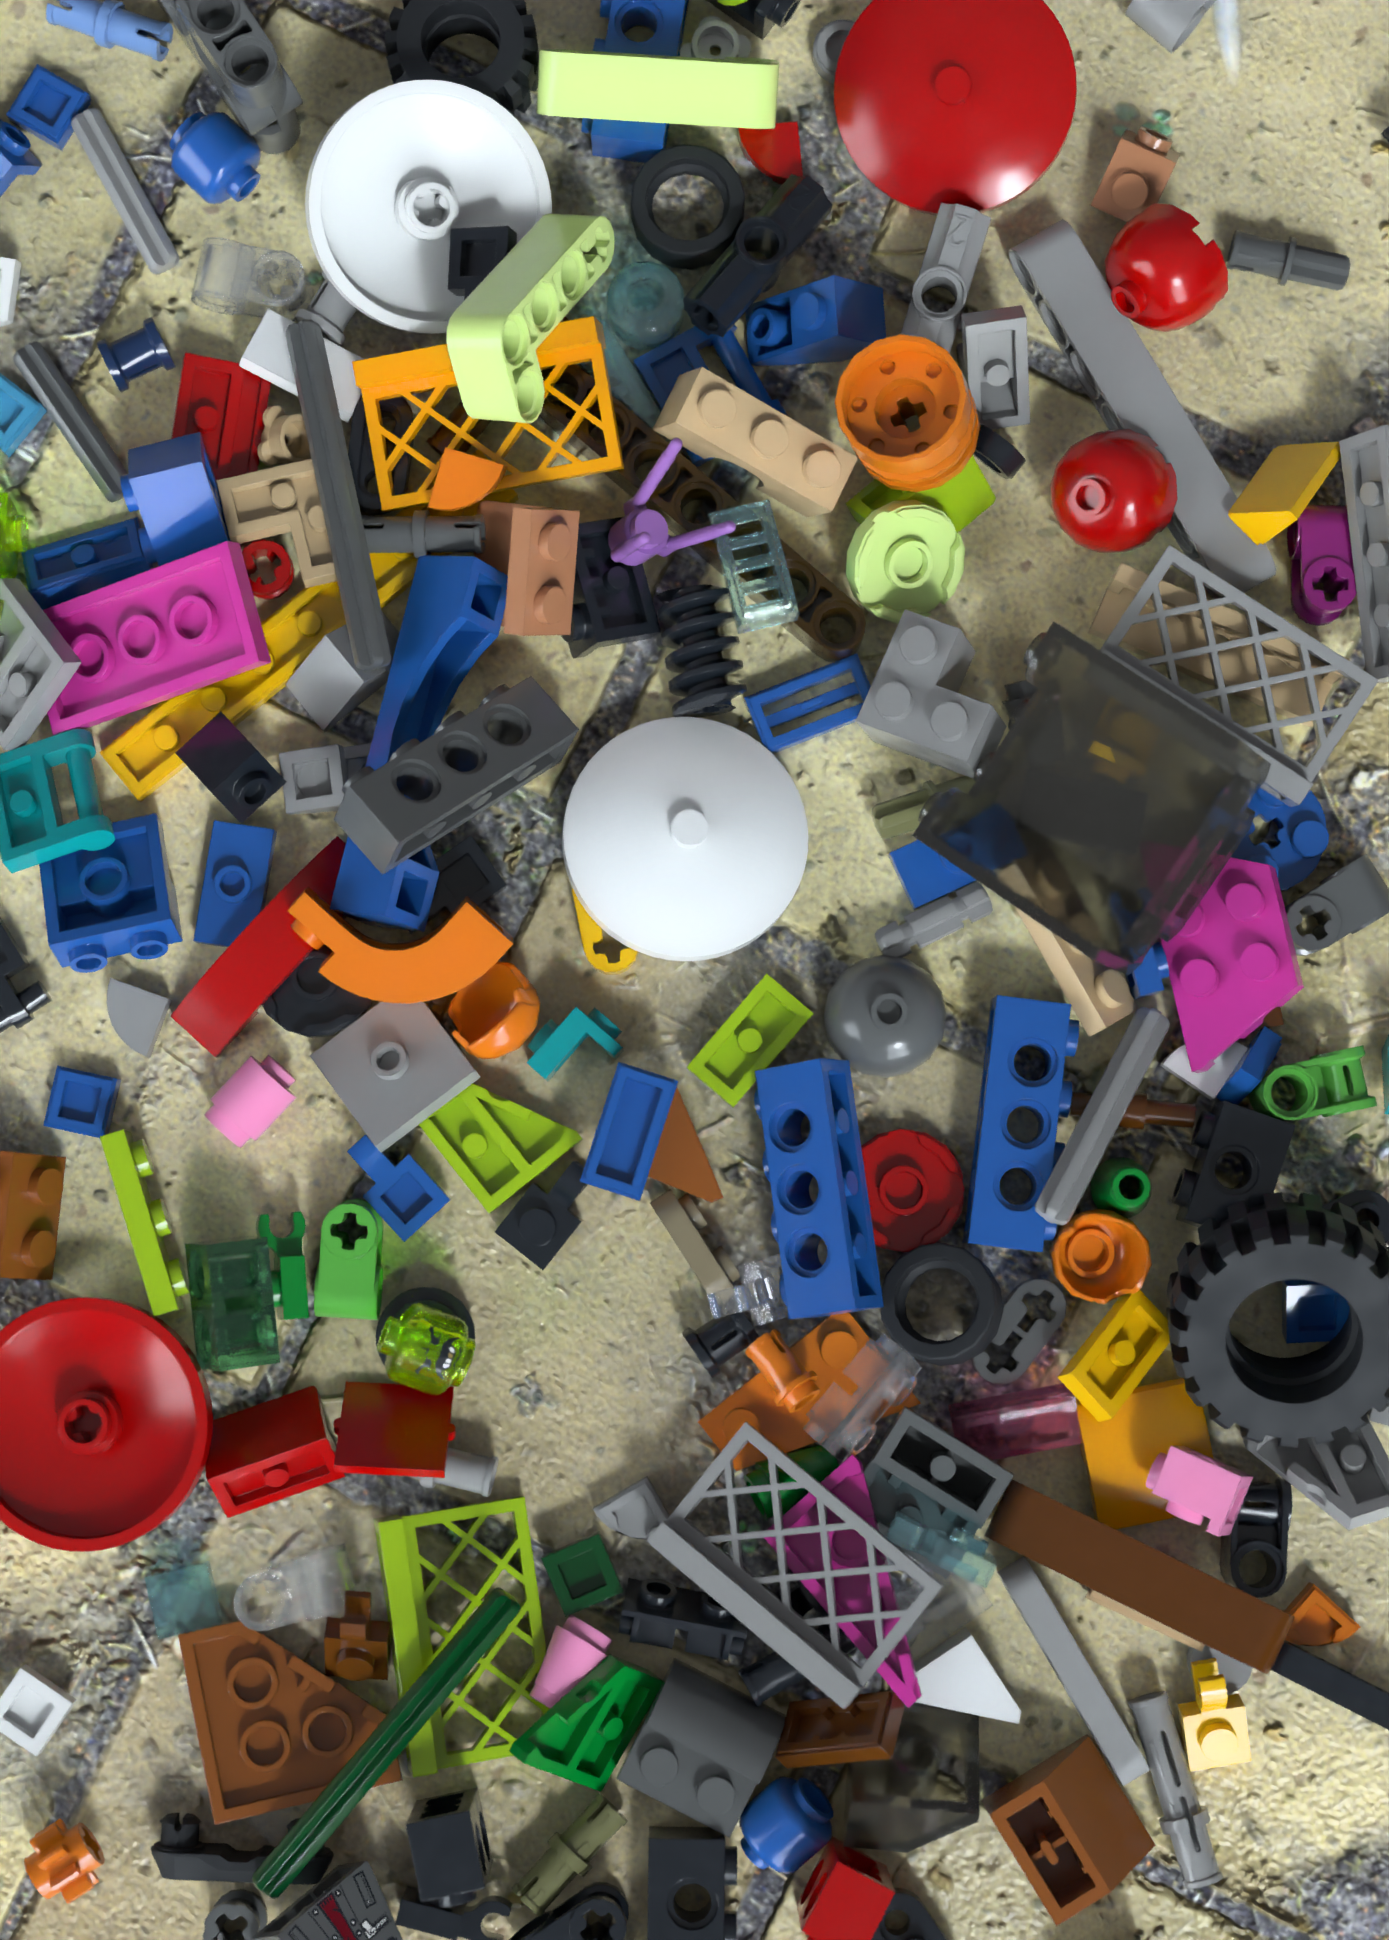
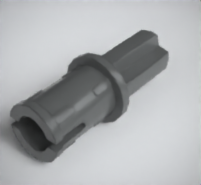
M1235 230L1226 263L1227 269L1248 271L1277 278L1279 285L1285 286L1287 280L1337 291L1344 288L1351 265L1350 258L1346 255L1296 245L1297 238L1289 237L1288 242L1245 233L1240 230Z

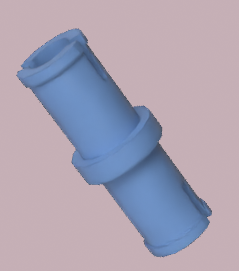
M57 0L60 1L61 6L72 9L70 11L47 3L46 18L49 24L60 25L92 36L95 43L99 46L111 49L118 45L150 56L156 61L164 60L169 52V49L161 46L159 41L147 37L151 36L172 43L173 26L171 23L161 22L126 10L124 3L121 1Z

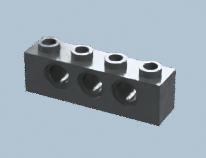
M532 676L512 688H509L506 684L500 685L492 690L474 711L467 715L462 711L450 715L438 726L431 737L421 743L417 738L404 743L393 753L389 762L375 771L371 766H367L356 772L342 788L345 796L334 820L383 875L560 763L579 728Z

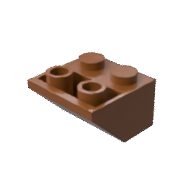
M1088 1734L981 1800L1056 1926L1111 1893L1155 1846V1843Z

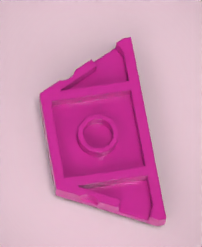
M1150 841L1139 843L1149 890L1155 901V916L1168 962L1170 981L1191 1072H1206L1215 1065L1214 1060L1239 1038L1245 1039L1263 1023L1264 1017L1276 1007H1282L1304 988L1276 869L1268 864Z

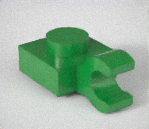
M301 1211L291 1212L290 1221L292 1228L290 1233L284 1238H278L271 1233L268 1214L259 1215L256 1221V1233L259 1240L275 1254V1258H273L274 1270L264 1271V1293L266 1307L277 1308L278 1320L309 1318L305 1255L302 1253V1238L306 1226Z

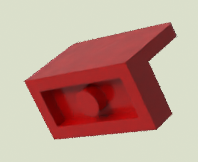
M309 1386L213 1420L212 1440L205 1464L207 1481L227 1518L346 1477L345 1473H334L336 1446L326 1427L321 1397L317 1388Z

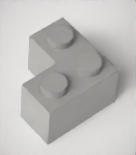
M904 610L856 719L857 724L870 739L877 744L983 782L1007 727L991 704L958 693L976 652L961 629Z

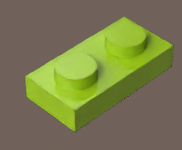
M766 973L686 1068L734 1108L756 1082L755 1071L767 1069L814 1013Z

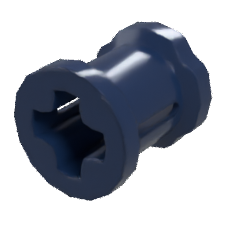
M152 317L143 321V328L111 343L106 339L97 342L99 351L120 392L129 389L130 381L160 367L165 368L167 371L176 367Z

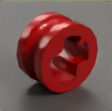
M259 540L252 542L242 550L253 596L258 599L271 600L281 597L289 590L294 581L295 570L292 560L282 546L274 541ZM263 556H267L271 563L278 558L282 564L274 570L276 580L269 584H265L261 577H258L256 582L250 578V575L258 570L255 561Z

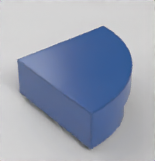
M1264 1026L1249 1043L1247 1051L1216 1095V1098L1220 1101H1227L1238 1105L1263 1079L1282 1045L1280 1042L1282 1037Z

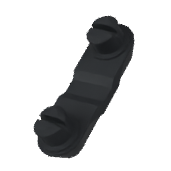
M170 1813L160 1820L162 1823L161 1841L151 1846V1853L162 1877L166 1879L254 1883L252 1880L254 1872L276 1846L264 1845L256 1851H241L234 1849L226 1843H203L199 1841V1825L202 1822L196 1815L187 1813L183 1817L181 1824L179 1813ZM300 1818L293 1819L286 1825L288 1832ZM324 1843L290 1884L312 1885L319 1883L334 1857L333 1851L326 1847Z

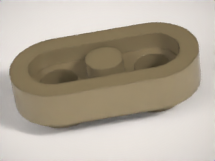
M670 1189L651 1201L650 1204L715 1306L718 1307L737 1295L731 1283L739 1279L741 1275L722 1246L710 1251L703 1241L698 1230L706 1226L707 1222L689 1194L687 1193L676 1199Z

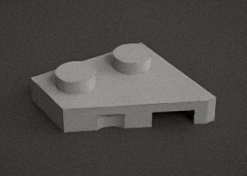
M0 578V599L4 600L0 619V745L4 750H13L25 746L82 662L18 578Z
M1370 1421L1369 1424L1354 1433H1351L1347 1426L1333 1431L1335 1441L1316 1445L1315 1437L1298 1438V1447H1278L1277 1437L1267 1435L1264 1436L1261 1443L1243 1438L1244 1445L1248 1451L1347 1530L1389 1517V1458Z

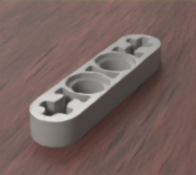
M1023 1556L999 1570L997 1573L1122 1786L1150 1771L1136 1743L1027 1559Z

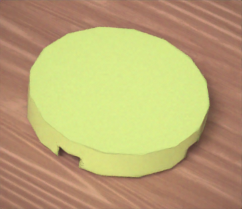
M915 499L892 501L871 512L856 529L847 550L846 577L853 596L875 616L894 623H899L904 610L925 617L932 615L928 612L935 609L939 603L944 605L955 593L964 572L965 547L961 535L956 532L951 522L952 520L943 511Z

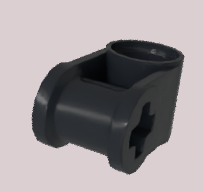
M1278 1477L1274 1483L1251 1482L1230 1535L1221 1536L1219 1563L1221 1576L1227 1584L1256 1598L1269 1597L1279 1591L1287 1575L1288 1531L1292 1516L1291 1484L1284 1478ZM1244 1502H1266L1267 1505L1266 1507L1244 1506ZM1258 1550L1266 1559V1573L1259 1582L1248 1585L1240 1576V1561L1246 1553Z
M595 1882L585 1886L581 1891L553 1910L547 1911L541 1917L537 1916L528 1922L509 1940H624L627 1932L629 1904L624 1893L617 1886L607 1882ZM594 1909L599 1916H604L610 1912L612 1914L610 1927L605 1928L600 1921L589 1925L588 1917L590 1910Z

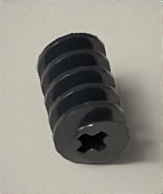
M706 584L670 589L656 596V598L668 602L658 609L659 621L672 625V627L666 629L661 634L662 645L677 649L665 658L666 669L681 673L668 682L669 692L676 696L685 697L672 706L674 717H706L730 712L736 709L735 706H732L731 699L747 692L746 684L728 682L727 677L743 668L742 660L724 657V651L740 643L738 636L721 634L720 627L736 620L734 612L717 610L716 605L732 596V589Z

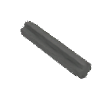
M37 341L31 342L19 349L13 356V362L103 495L110 502H116L124 498L120 476L128 474L127 470L41 343Z

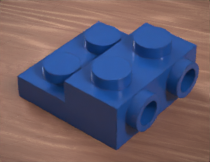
M157 813L113 822L115 840L109 847L97 851L81 849L39 864L48 945L62 968L70 966L76 972H95L107 965V958L131 953L132 956L138 959H155L163 956L168 951V944L183 941L176 889L169 876L163 825Z

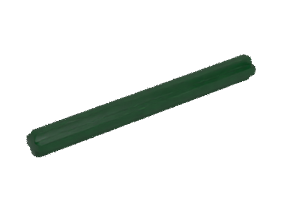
M499 1587L491 1591L254 1872L252 1880L265 1895L276 1899L285 1891L517 1616L521 1606L507 1591Z

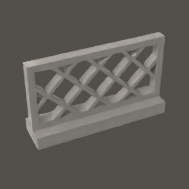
M1382 425L1339 441L1365 669L1367 673L1379 680L1377 683L1389 682V425Z
M1170 545L1166 548L1115 628L1084 672L1085 675L1289 807L1301 804L1313 786L1312 781L1379 681ZM1171 565L1193 578L1198 603L1167 610L1163 609L1158 584ZM1204 586L1222 598L1207 601ZM1150 596H1152L1155 612L1139 615ZM1233 604L1245 612L1250 637L1216 644L1209 608ZM1200 611L1207 646L1173 653L1165 618ZM1157 620L1164 655L1139 660L1118 646L1131 625ZM1256 620L1274 630V632L1259 635ZM1284 637L1297 645L1302 671L1268 678L1261 642ZM1252 644L1259 680L1225 687L1218 651ZM1209 653L1216 689L1192 694L1179 686L1174 661ZM1309 654L1325 663L1326 666L1312 668ZM1166 663L1169 678L1150 666ZM1337 671L1358 685L1344 707L1321 712L1314 681L1315 675ZM1304 678L1311 714L1277 721L1270 685ZM1261 687L1268 723L1244 728L1232 720L1227 694ZM1218 696L1220 711L1202 699ZM1338 715L1327 734H1325L1322 719ZM1313 721L1318 747L1306 766H1303L1284 753L1279 728ZM1270 730L1273 746L1254 733Z
M748 1422L741 1426L666 1521H662L647 1540L652 1547L843 1709L854 1701L869 1679L944 1586ZM749 1441L768 1457L770 1484L735 1488L733 1460ZM778 1466L797 1482L779 1483ZM725 1473L726 1489L710 1490L720 1476ZM805 1488L817 1498L819 1525L784 1529L780 1490ZM771 1491L775 1530L740 1533L736 1495ZM727 1496L730 1534L706 1536L687 1520L688 1516L703 1498ZM826 1506L846 1523L828 1524ZM856 1530L866 1539L869 1566L833 1570L829 1531ZM820 1532L824 1571L788 1574L785 1536ZM776 1536L779 1575L754 1577L743 1567L741 1540ZM731 1541L733 1558L714 1542ZM876 1548L895 1564L877 1565ZM903 1570L924 1587L923 1591L908 1609L882 1611L878 1573ZM870 1574L874 1612L837 1615L834 1577ZM825 1578L829 1616L803 1618L792 1609L789 1581ZM780 1582L782 1599L764 1584ZM901 1617L885 1637L883 1619ZM865 1620L875 1621L877 1648L862 1667L841 1650L838 1623ZM830 1624L831 1641L812 1625Z

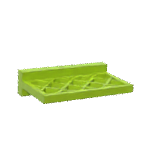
M511 1497L402 1516L391 1515L373 1518L387 1621L390 1622L391 1650L398 1701L459 1631L476 1606L479 1607L483 1602L482 1598L503 1569L522 1582L525 1598L520 1604V1612L490 1646L484 1656L479 1659L478 1664L458 1692L454 1693L452 1691L448 1696L451 1702L441 1714V1708L439 1707L405 1747L408 1770L414 1778L436 1774L439 1769L514 1756L509 1752V1749L517 1738L499 1725L519 1697L522 1695L539 1707L541 1717L550 1709L529 1696L531 1692L526 1689L534 1676L537 1678L547 1650L525 1497ZM512 1512L516 1537L499 1558L472 1537L487 1516ZM475 1518L465 1532L452 1523V1521ZM442 1523L461 1537L439 1568L419 1554L416 1527ZM468 1543L496 1563L474 1594L446 1574ZM517 1550L521 1573L508 1564ZM421 1565L434 1573L425 1588L423 1586ZM441 1580L469 1599V1602L448 1631L427 1615L426 1600ZM526 1612L530 1636L517 1627ZM429 1627L443 1637L434 1650H432ZM512 1632L531 1645L533 1654L532 1664L518 1683L490 1663ZM485 1669L513 1688L492 1720L464 1700ZM460 1706L487 1727L472 1748L447 1752L443 1728ZM494 1732L507 1740L486 1745Z

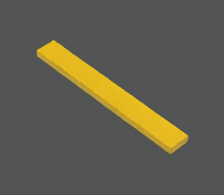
M480 450L472 454L473 456L488 460ZM513 489L489 493L479 502L456 511L436 510L429 508L427 504L405 508L395 516H413L414 510H429L431 516L477 514L478 505L482 501L515 503L519 499L517 493ZM449 552V553H431V555H434V556H449V555H450L451 553H453V552ZM414 553L369 554L381 609L412 585L418 562ZM337 581L309 588L305 587L261 623L271 663L161 702L99 752L137 800L142 802L187 766L175 752L220 711L234 726H237L286 686V682L326 634L346 625Z

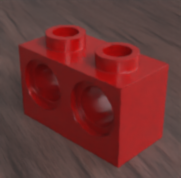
M832 1836L796 1903L801 1932L808 1935L806 1940H871L895 1894L887 1866Z

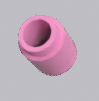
M270 1055L262 1063L253 1056H250L211 1098L214 1105L204 1115L222 1134L241 1148L250 1138L256 1141L297 1098L289 1089L296 1079Z

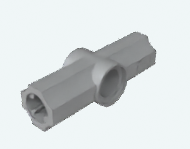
M940 204L918 278L913 285L912 298L901 330L902 335L927 338L946 349L950 354L961 320V314H964L966 300L989 229L991 217L980 213L977 209L960 204ZM942 287L952 293L956 303L949 311L935 313L926 308L923 304L922 296L931 288Z

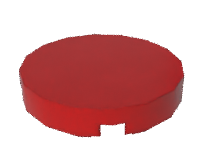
M905 1129L877 1134L861 1145L875 1245L883 1249L909 1252L919 1245L936 1243L947 1235L962 1213L965 1190L960 1164L947 1146L925 1132Z

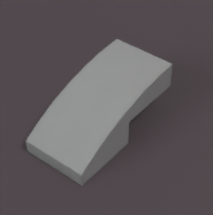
M371 743L348 747L333 744L279 753L281 776L286 781L283 785L286 813L293 815L338 811L345 796L342 788L356 772L366 766Z

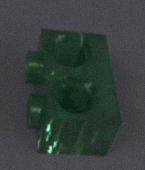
M240 1236L186 1243L185 1252L196 1359L201 1368L220 1372L280 1363L267 1237Z

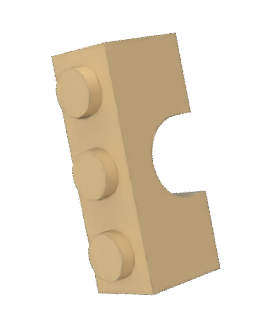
M704 367L678 376L653 428L654 431L670 440L680 438L683 443L682 447L703 459L710 457L720 458L748 470L760 479L756 489L805 517L833 511L858 459L857 456Z

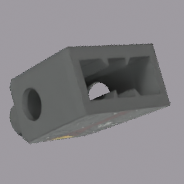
M365 1860L335 1867L319 1883L310 1888L250 1940L403 1939L397 1925H395L394 1918L373 1869L368 1861Z

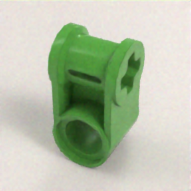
M1364 1045L1311 1056L1306 1061L1268 1069L1261 1082L1249 1093V1100L1253 1110L1289 1122L1318 1115L1328 1117L1377 1106L1376 1097L1368 1095L1360 1058L1365 1055ZM1279 1077L1288 1080L1295 1090V1101L1288 1111L1280 1109L1272 1099L1271 1089Z
M359 1198L346 1200L331 1209L323 1220L320 1258L316 1271L314 1290V1313L316 1317L378 1320L380 1317L383 1293V1266L381 1265L384 1226L382 1217L366 1200ZM351 1213L356 1214L357 1224L367 1226L368 1233L361 1235L355 1244L349 1243L348 1233L338 1231V1224L348 1219Z

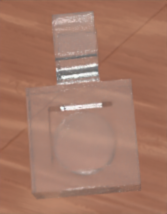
M780 1253L737 1266L742 1282L741 1285L707 1294L713 1319L749 1310L753 1325L758 1326L788 1317L787 1306L782 1300L779 1289V1280L782 1274Z

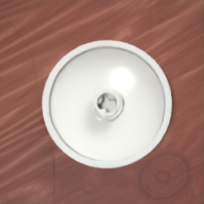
M429 79L401 82L375 91L353 104L334 122L320 142L309 170L305 194V213L309 239L322 270L331 284L352 306L377 322L398 330L438 334L447 333V327L452 314L464 301V296H456L448 290L451 229L509 226L517 233L518 243L542 216L552 214V199L549 179L538 149L527 131L510 112L495 100L477 90L449 81Z
M668 717L652 720L624 731L610 740L589 760L575 782L567 803L562 830V849L566 872L579 902L589 916L606 933L623 945L652 957L672 961H701L717 958L747 946L764 934L779 919L794 897L801 882L808 855L809 837L807 818L800 794L784 766L765 746L748 734L718 721L697 717Z

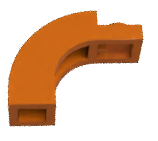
M309 887L298 896L288 909V912L296 918L290 925L291 928L305 942L316 950H319L325 944L333 951L323 961L318 972L334 984L351 993L381 1002L418 1003L455 993L484 975L513 945V937L468 896L430 934L405 943H387L364 935L338 912L330 910V905Z

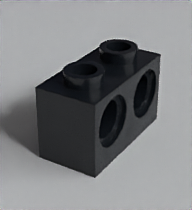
M478 1787L417 1800L406 1822V1829L421 1902L438 1899L439 1907H452L475 1900L477 1898L476 1890L485 1889L493 1864Z

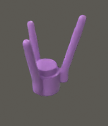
M673 438L635 495L624 503L623 510L625 516L611 527L608 535V543L611 549L610 555L613 561L637 566L643 564L656 554L667 557L678 549L712 540L735 531L736 524L729 520L672 537L668 535V525L664 517L657 511L646 508V502L682 448L683 443L680 438Z

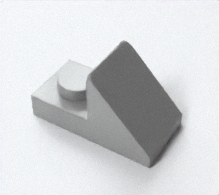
M1022 305L961 314L963 343L957 344V358L959 368L976 403L979 423L990 429L1030 424L1027 317Z

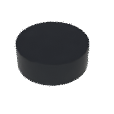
M980 424L976 450L973 455L1001 477L1012 479L1026 462L1025 458L1003 437L987 426Z

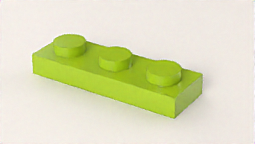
M125 1129L100 1136L154 1317L163 1316L185 1309L181 1296L190 1293L189 1283L181 1259L178 1257L170 1260L163 1236L172 1234V1228L163 1200L159 1198L152 1201L145 1177L153 1175L154 1169L144 1139L134 1141L131 1132Z

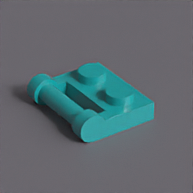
M68 730L0 754V854L2 863L11 873L81 849L88 851L101 850L109 847L114 842L115 835L111 819L103 814L92 764V758L95 757L96 749L92 733L88 730ZM62 763L68 765L79 816L78 820L63 824L52 767Z

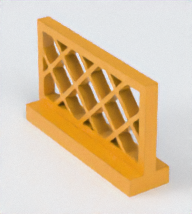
M595 316L560 322L536 349L540 369L554 368L544 381V400L551 393L576 411L557 441L554 442L529 423L516 422L496 453L469 435L479 419H472L468 416L464 424L459 428L434 410L447 389L458 386L447 344L352 361L356 386L361 388L382 511L389 512L429 504L433 490L432 487L435 484L442 456L435 464L411 447L410 444L430 415L456 433L447 448L458 451L464 440H466L491 458V461L507 466L506 470L512 474L505 475L497 488L491 493L624 469L604 352L606 343L603 325ZM591 361L595 386L581 406H579L554 388V385L568 365ZM433 391L426 403L413 395ZM404 396L421 408L401 439L383 427L379 405L380 400ZM597 399L601 420L589 413ZM584 418L603 430L608 457L581 461L564 449ZM524 429L551 447V450L537 470L521 472L504 460ZM385 437L396 444L389 457ZM406 451L430 468L431 472L417 492L395 496L391 472ZM559 454L572 462L551 467Z

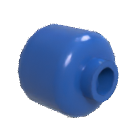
M203 112L192 114L179 126L170 141L169 147L173 150L171 167L174 172L209 204H220L230 198L239 202L254 190L260 180L261 175L256 169L260 161L261 150L257 142L223 112H211L207 115Z
M780 1776L745 1806L740 1816V1827L744 1836L740 1842L741 1847L749 1860L761 1869L771 1867L780 1873L792 1874L831 1840L832 1824L830 1819L834 1815L832 1806L824 1793L810 1780L802 1777L795 1780L790 1777Z

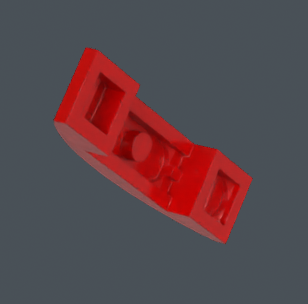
M338 836L323 848L266 905L208 969L171 1014V1017L215 1058L258 1014L257 1010L314 950L312 946L305 942L291 928L290 925L296 918L288 912V909L307 887L311 888L327 904H331L346 845ZM340 914L344 919L347 918V916Z

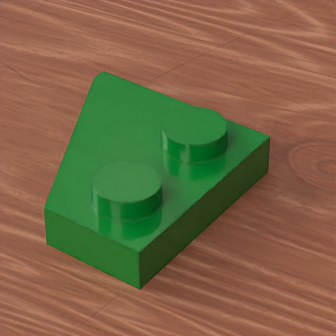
M609 1654L513 1742L509 1752L526 1765L602 1792L655 1699L663 1680L648 1669Z

